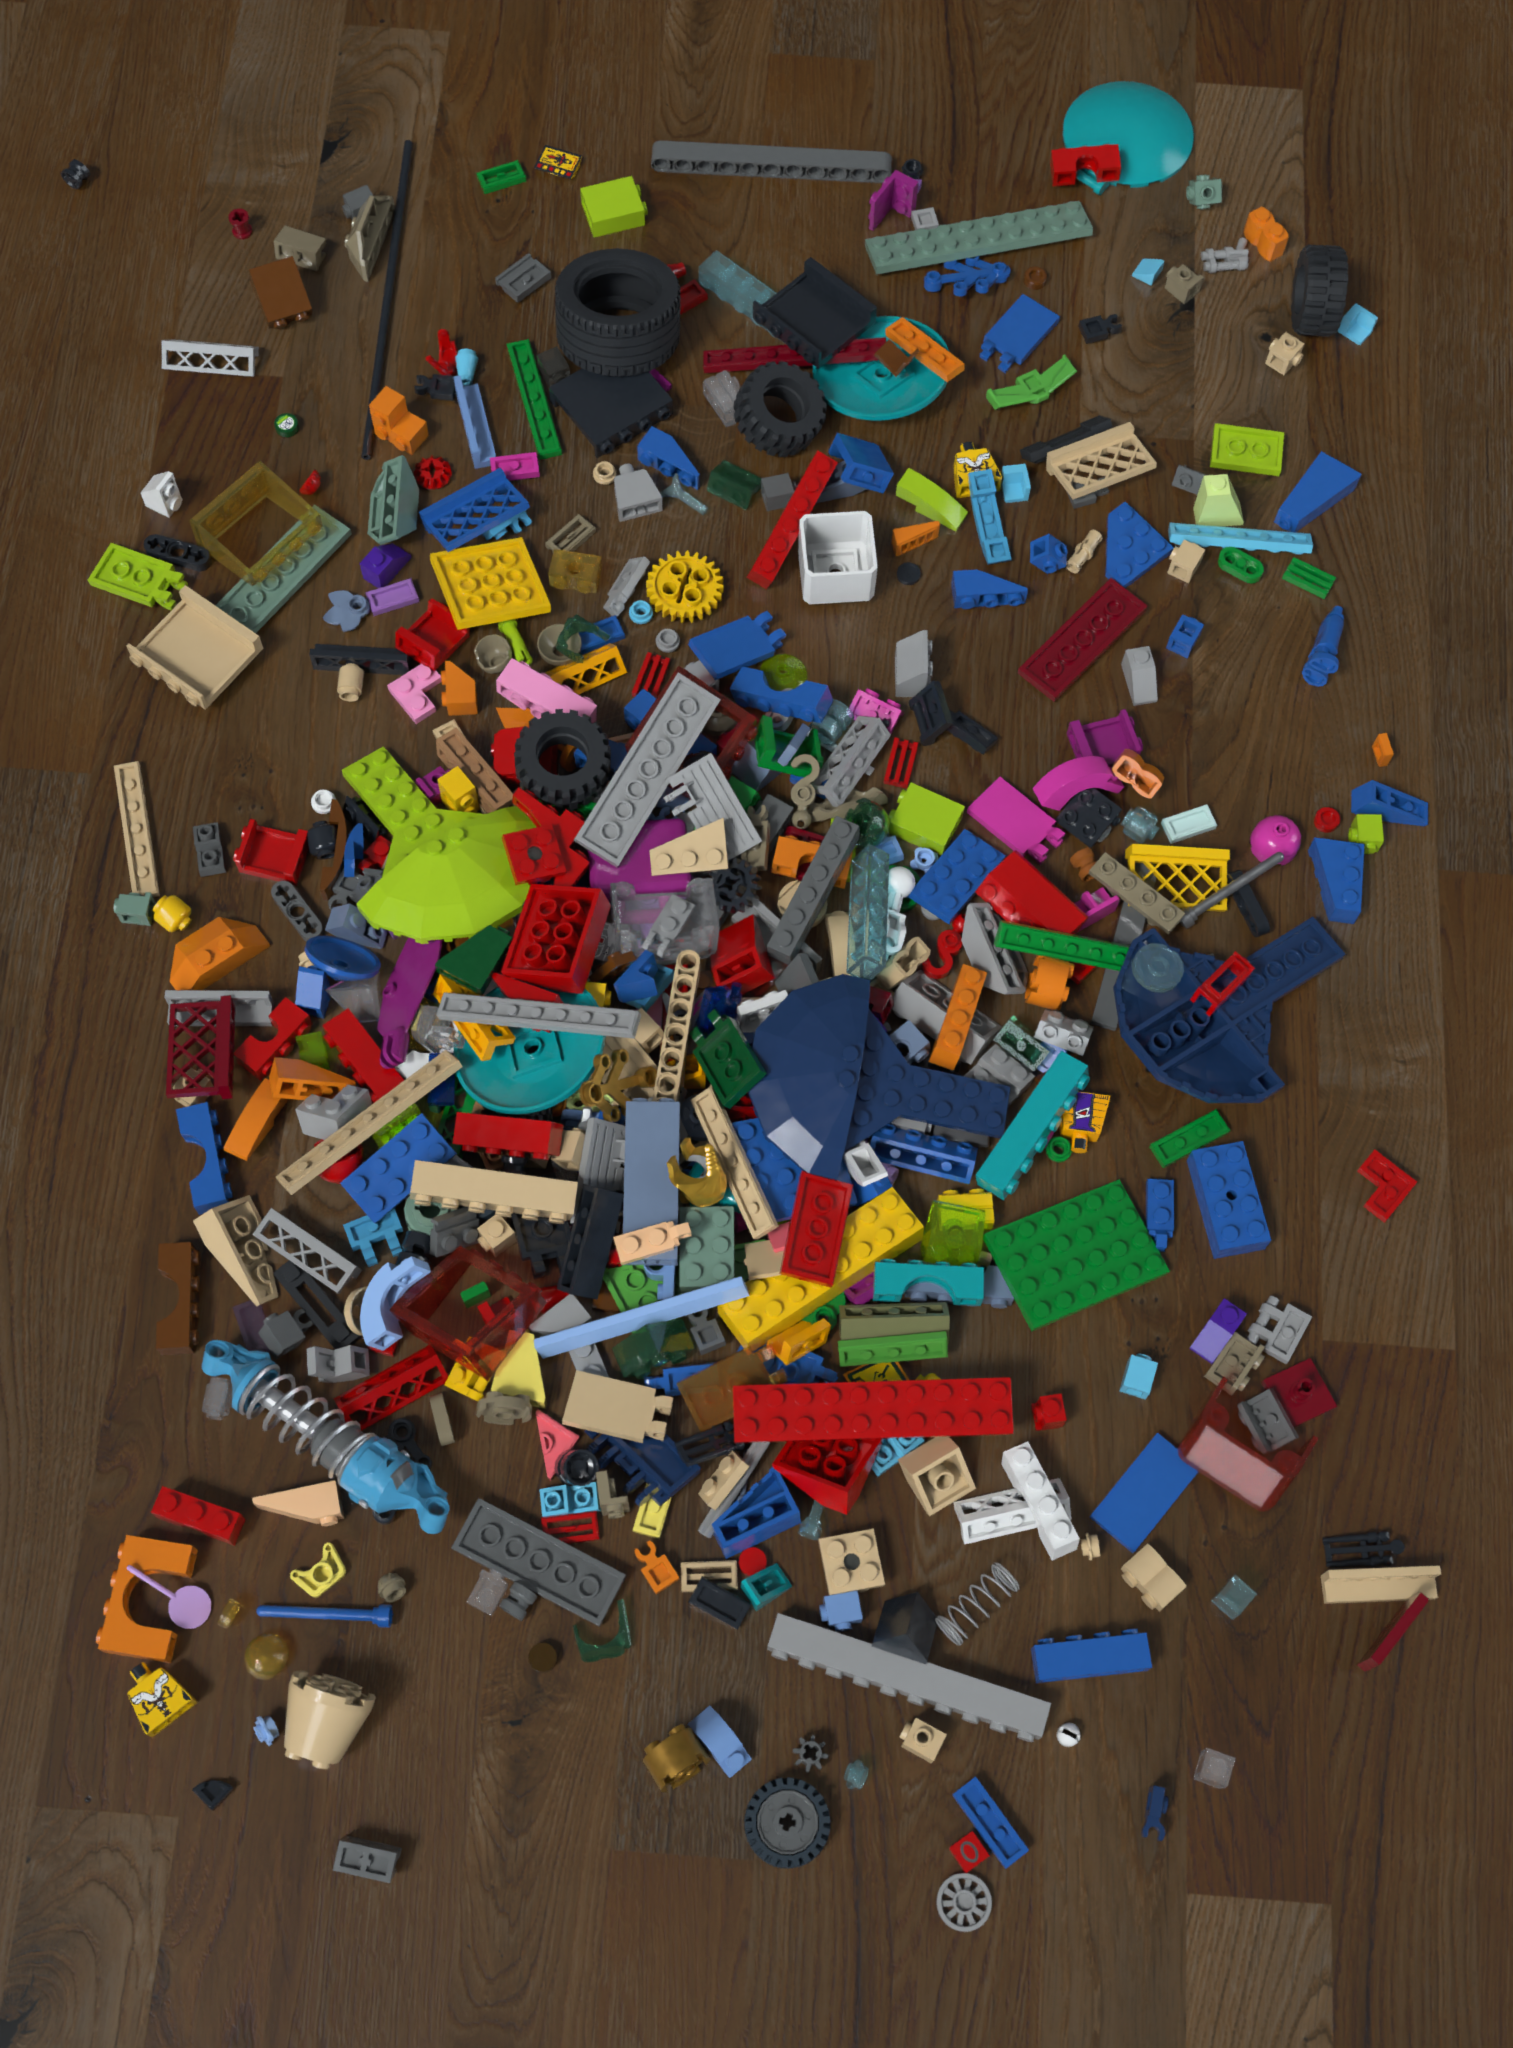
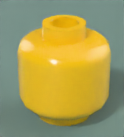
M164 895L152 909L155 912L154 920L171 933L178 929L181 931L185 930L192 921L189 918L191 908L176 895L169 897Z

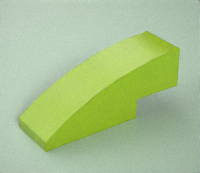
M910 468L907 469L897 484L896 496L914 504L916 512L934 521H939L940 524L956 532L968 515V512L946 491Z

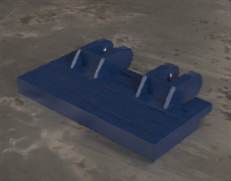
M585 1430V1433L592 1440L600 1434L597 1432ZM666 1433L664 1441L645 1436L643 1443L602 1434L586 1449L595 1455L605 1446L609 1445L611 1447L598 1460V1465L601 1469L614 1461L629 1476L640 1470L623 1487V1491L629 1495L644 1482L649 1485L635 1499V1503L638 1506H642L651 1498L659 1506L663 1505L700 1474L701 1467L697 1464L687 1467L682 1462L677 1453L675 1442Z

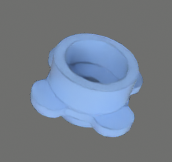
M916 848L914 852L915 857L910 861V867L914 870H923L926 873L933 866L934 862L938 860V854L928 848Z
M269 1715L264 1718L258 1716L257 1721H255V1734L260 1742L265 1741L270 1746L274 1738L279 1736V1731Z

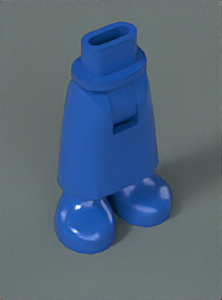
M1335 606L1322 621L1313 648L1308 656V661L1304 664L1302 675L1304 680L1310 685L1324 686L1328 680V673H1335L1339 668L1340 663L1335 656L1338 653L1339 641L1344 628V615H1342L1343 608L1341 606Z

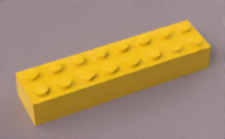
M891 1187L847 1216L834 1284L831 1288L785 1275L749 1280L745 1282L749 1296L718 1305V1314L749 1355L766 1344L767 1340L787 1330L814 1312L818 1307L831 1301L872 1273L875 1262H880L882 1259H894L923 1240L924 1226L895 1189Z

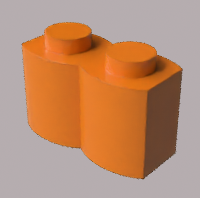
M1264 207L1249 213L1244 228L1246 239L1251 244L1257 246L1258 252L1267 261L1271 262L1282 256L1289 237L1286 229L1275 222L1271 212Z
M1124 749L1112 767V771L1117 778L1132 784L1136 792L1146 798H1152L1164 781V776L1158 768L1144 763L1142 757L1130 749Z

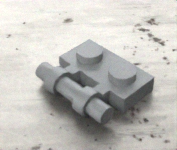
M1269 1296L1267 1302L1262 1303L1259 1309L1260 1315L1258 1319L1248 1329L1249 1335L1246 1340L1255 1346L1259 1339L1265 1340L1266 1344L1263 1352L1287 1364L1312 1316L1289 1303L1282 1312L1276 1308L1279 1299ZM1269 1319L1277 1321L1272 1332L1265 1328Z

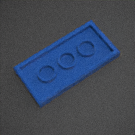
M1157 1433L1089 1518L1131 1553H1134L1201 1468Z

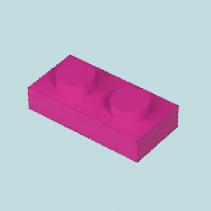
M536 452L490 458L492 472L501 468L505 472L508 481L540 477Z

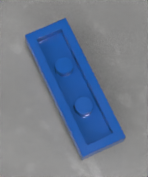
M974 1777L952 1794L1005 1869L1029 1851L977 1777Z

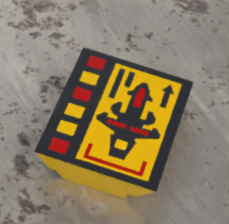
M545 145L534 168L573 179L580 166L582 156Z

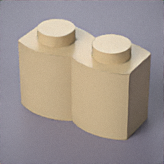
M919 937L912 938L902 946L901 950L895 955H891L890 959L878 968L876 977L887 989H893L912 975L917 967L927 960L931 950Z
M1146 1544L1121 1568L1124 1573L1122 1577L1125 1582L1132 1588L1136 1586L1142 1592L1141 1598L1143 1602L1152 1610L1156 1608L1160 1612L1187 1587L1182 1579L1149 1544Z

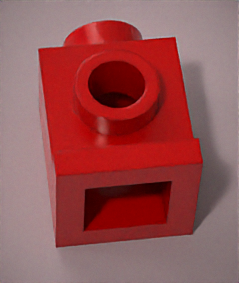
M1061 1393L1040 1396L1037 1403H1031L1036 1431L1062 1428L1067 1421Z

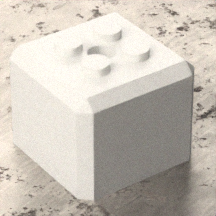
M866 511L805 514L799 521L798 538L803 600L808 604L869 601L875 593L877 576L872 516ZM833 569H838V570H840L841 572H830V571L833 570Z

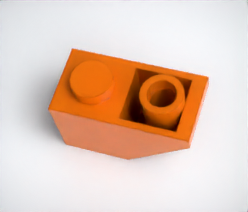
M445 661V670L441 671L442 685H446V692L441 693L442 706H447L449 716L478 714L475 680L451 661Z

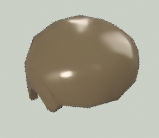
M498 634L485 636L479 640L474 648L479 667L490 674L502 672L513 657L507 640Z

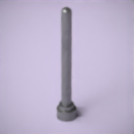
M1277 852L1194 907H1183L1181 910L1185 915L1180 921L1183 927L1188 929L1195 924L1194 921L1198 919V915L1280 863L1284 859L1283 853Z

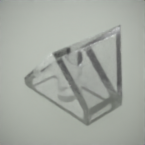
M379 973L367 980L340 981L325 989L344 1010L349 1008L360 1023L379 1021L381 1010Z

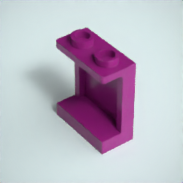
M1126 709L1120 710L1117 717L1082 726L1079 720L1069 723L1067 736L1076 758L1086 756L1103 757L1107 765L1113 767L1114 762L1124 749L1133 750L1139 755L1143 751L1141 738L1137 737L1134 731V720L1131 716H1128Z

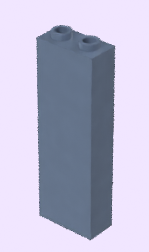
M634 1098L632 1101H626L623 1234L663 1222L673 1221L674 1226L678 1225L679 1189L670 1181L666 1164L671 1156L675 1155L679 1165L680 1102H675L674 1099L662 1098L659 1099V1102H653L645 1098ZM678 1246L674 1247L672 1251L624 1265L678 1266Z

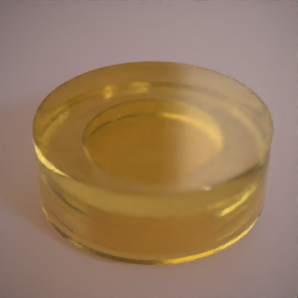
M230 1598L220 1615L217 1625L225 1629L229 1628L239 1611L240 1602Z

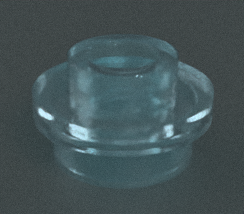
M856 1760L854 1764L850 1763L844 1774L847 1788L861 1789L868 1776V1767L864 1766L860 1760Z

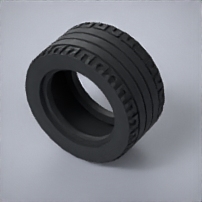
M603 249L574 259L562 270L555 285L556 337L560 349L575 365L589 372L605 376H633L649 372L661 366L673 355L678 347L680 338L681 291L676 275L660 259L647 253L630 249ZM609 309H626L639 313L611 316L597 312Z

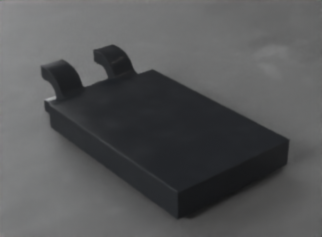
M555 1172L541 1176H536L556 1179ZM512 1213L510 1218L521 1260H530L533 1279L545 1276L546 1269L543 1261L557 1258L559 1273H561L571 1234L568 1220L565 1221V1224H556L549 1222V1218L538 1217V1220H527L522 1218V1214Z

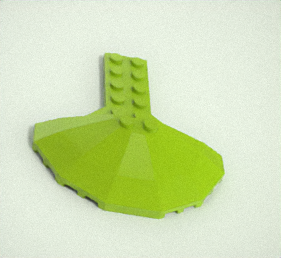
M384 746L342 769L343 777L393 835L382 878L356 903L360 913L373 928L378 930L383 928L392 931L396 936L401 937L404 935L413 938L415 942L420 944H428L430 940L444 939L445 942H453V938L469 937L470 939L488 925L496 928L522 912L530 885L528 883L515 885L502 836L507 833L536 828V826L517 806L502 808L487 814L436 809Z

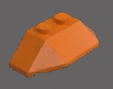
M217 917L175 945L170 983L175 990H204L270 947V944L256 925Z

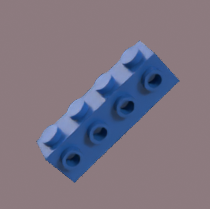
M891 1123L874 1133L870 1143L871 1148L882 1163L970 1184L978 1148L973 1147L967 1142L956 1143L948 1141L942 1136L921 1134L920 1131L915 1129L904 1130L896 1128Z
M1128 1629L1121 1631V1636L1111 1637L1110 1632L1093 1634L1094 1639L1083 1640L1082 1635L1065 1637L1066 1642L1055 1643L1054 1638L1037 1640L1038 1645H1034L1031 1648L1036 1683L1148 1671L1152 1668L1147 1633L1138 1634V1629Z

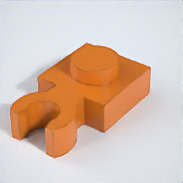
M649 1540L647 1545L651 1550L650 1553L642 1555L637 1548L635 1549V1556L640 1562L646 1563L647 1566L642 1568L641 1572L657 1595L680 1578L665 1554L659 1558L656 1557V1547Z

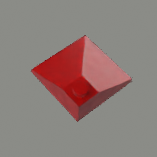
M884 1439L786 1442L772 1463V1467L822 1506L848 1515L862 1491Z

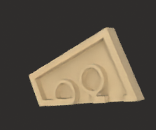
M724 818L649 850L652 876L729 869Z

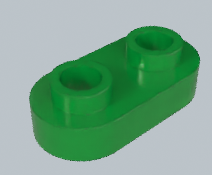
M1226 547L1219 554L1218 565L1227 573L1246 583H1256L1261 579L1264 567L1254 557L1235 547Z

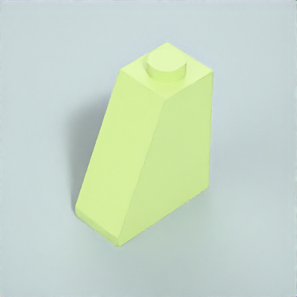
M1228 475L1203 476L1193 507L1196 525H1243L1241 504Z

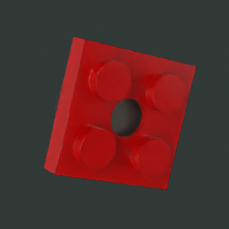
M552 824L503 834L502 841L515 885L525 883L531 885L539 881L542 884L553 877L565 875L566 868Z

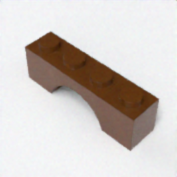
M192 1242L159 1244L158 1270L163 1277L176 1282L179 1288V1300L175 1309L169 1316L157 1322L156 1349L161 1355L194 1354L195 1345L199 1344V1331L195 1328V1319L199 1318L200 1309L199 1303L195 1302L196 1292L200 1291L199 1276H196V1266H200L201 1258L200 1251L196 1250Z

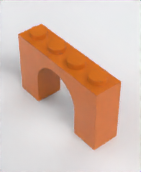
M126 1535L125 1542H121L118 1549V1559H120L118 1570H114L111 1577V1587H113L111 1598H107L104 1605L103 1614L106 1616L103 1627L99 1628L96 1637L99 1650L105 1653L171 1663L177 1634L170 1630L141 1626L133 1620L129 1611V1598L135 1585L142 1579L128 1571L127 1566L131 1565L147 1576L161 1573L191 1578L198 1552L194 1546Z

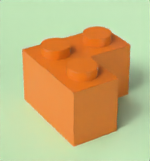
M385 386L369 404L375 434L380 439L393 443L400 451L405 450L413 455L429 436L427 422L407 411L405 396Z

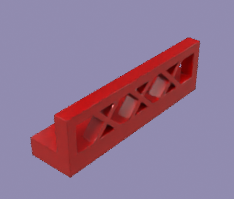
M430 1344L337 1396L334 1400L338 1408L344 1413L346 1422L352 1421L349 1415L359 1409L367 1411L365 1419L358 1422L362 1431L445 1384L449 1376ZM437 1366L441 1376L433 1381L424 1380L426 1371ZM407 1382L416 1383L414 1391L410 1394L399 1393L403 1384ZM383 1395L392 1397L387 1407H375L377 1399Z

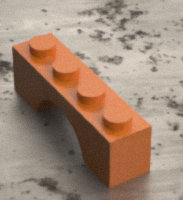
M966 964L962 965L929 1059L930 1063L952 1071L954 1070L961 1055L987 972Z

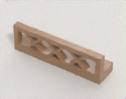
M457 727L436 739L437 756L448 769L452 770L458 766L476 788L478 803L486 814L513 804V793Z

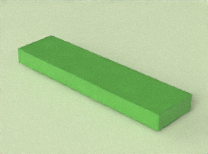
M946 1331L838 1341L840 1367L948 1357Z

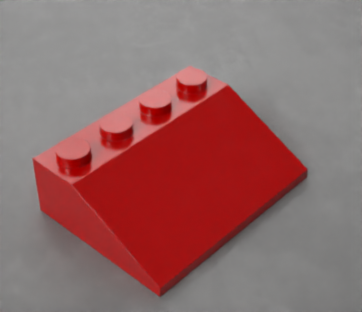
M531 884L501 973L557 992L583 994L611 907L602 889Z

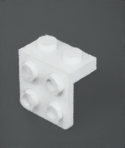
M786 990L780 992L772 991L763 998L755 1001L753 999L746 1000L738 1006L736 1020L742 1033L755 1032L756 1028L788 996Z

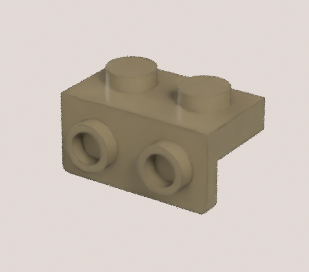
M1234 1332L1204 1377L1231 1396L1237 1389L1242 1392L1251 1379L1247 1376L1251 1367L1256 1370L1265 1358L1261 1354L1265 1346L1260 1344L1257 1347Z

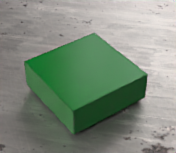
M485 1281L460 1293L467 1309L491 1297Z

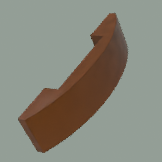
M332 799L329 824L335 825L338 828L333 867L322 868L320 892L323 900H329L334 895L332 888L344 868L345 845L349 837L346 820L337 799Z

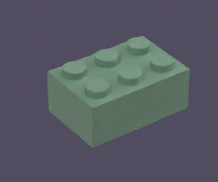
M734 1206L680 1207V1224L688 1222L692 1235L680 1240L681 1293H687L735 1278Z

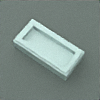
M1207 804L1164 818L1161 821L1170 844L1214 830L1217 827V823Z

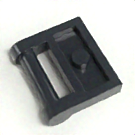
M932 681L909 700L910 709L914 711L921 733L920 742L922 746L932 745L935 742V738L953 725L946 698L939 681Z

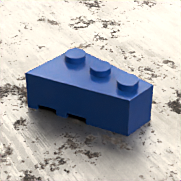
M1314 837L1308 853L1314 864L1315 877L1318 878L1320 884V894L1328 921L1354 924L1361 912L1364 844Z

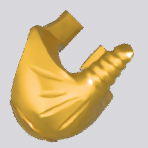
M684 1138L680 1144L684 1158L687 1161H695L701 1164L705 1169L704 1174L698 1178L685 1175L679 1169L676 1156L674 1155L666 1163L669 1179L675 1187L680 1189L679 1199L681 1203L688 1204L691 1202L700 1208L711 1206L724 1197L727 1187L726 1174L721 1167L713 1145L707 1143L706 1146L703 1145L695 1148L690 1138Z

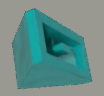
M777 1563L745 1578L741 1582V1589L756 1612L792 1587Z

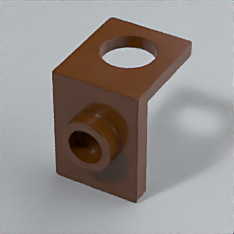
M889 339L874 356L897 377L911 363L919 350L916 349L907 357Z

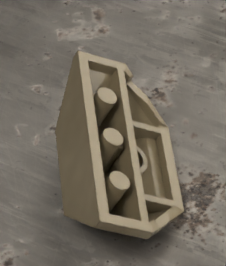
M370 195L361 206L357 217L353 218L350 234L346 235L345 248L348 250L351 262L364 281H369L394 217L395 206L393 196Z

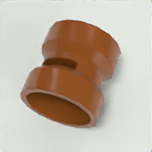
M1090 847L1076 852L1069 860L1072 866L1079 870L1078 875L1083 882L1094 879L1089 874V870L1097 861H1095V854Z

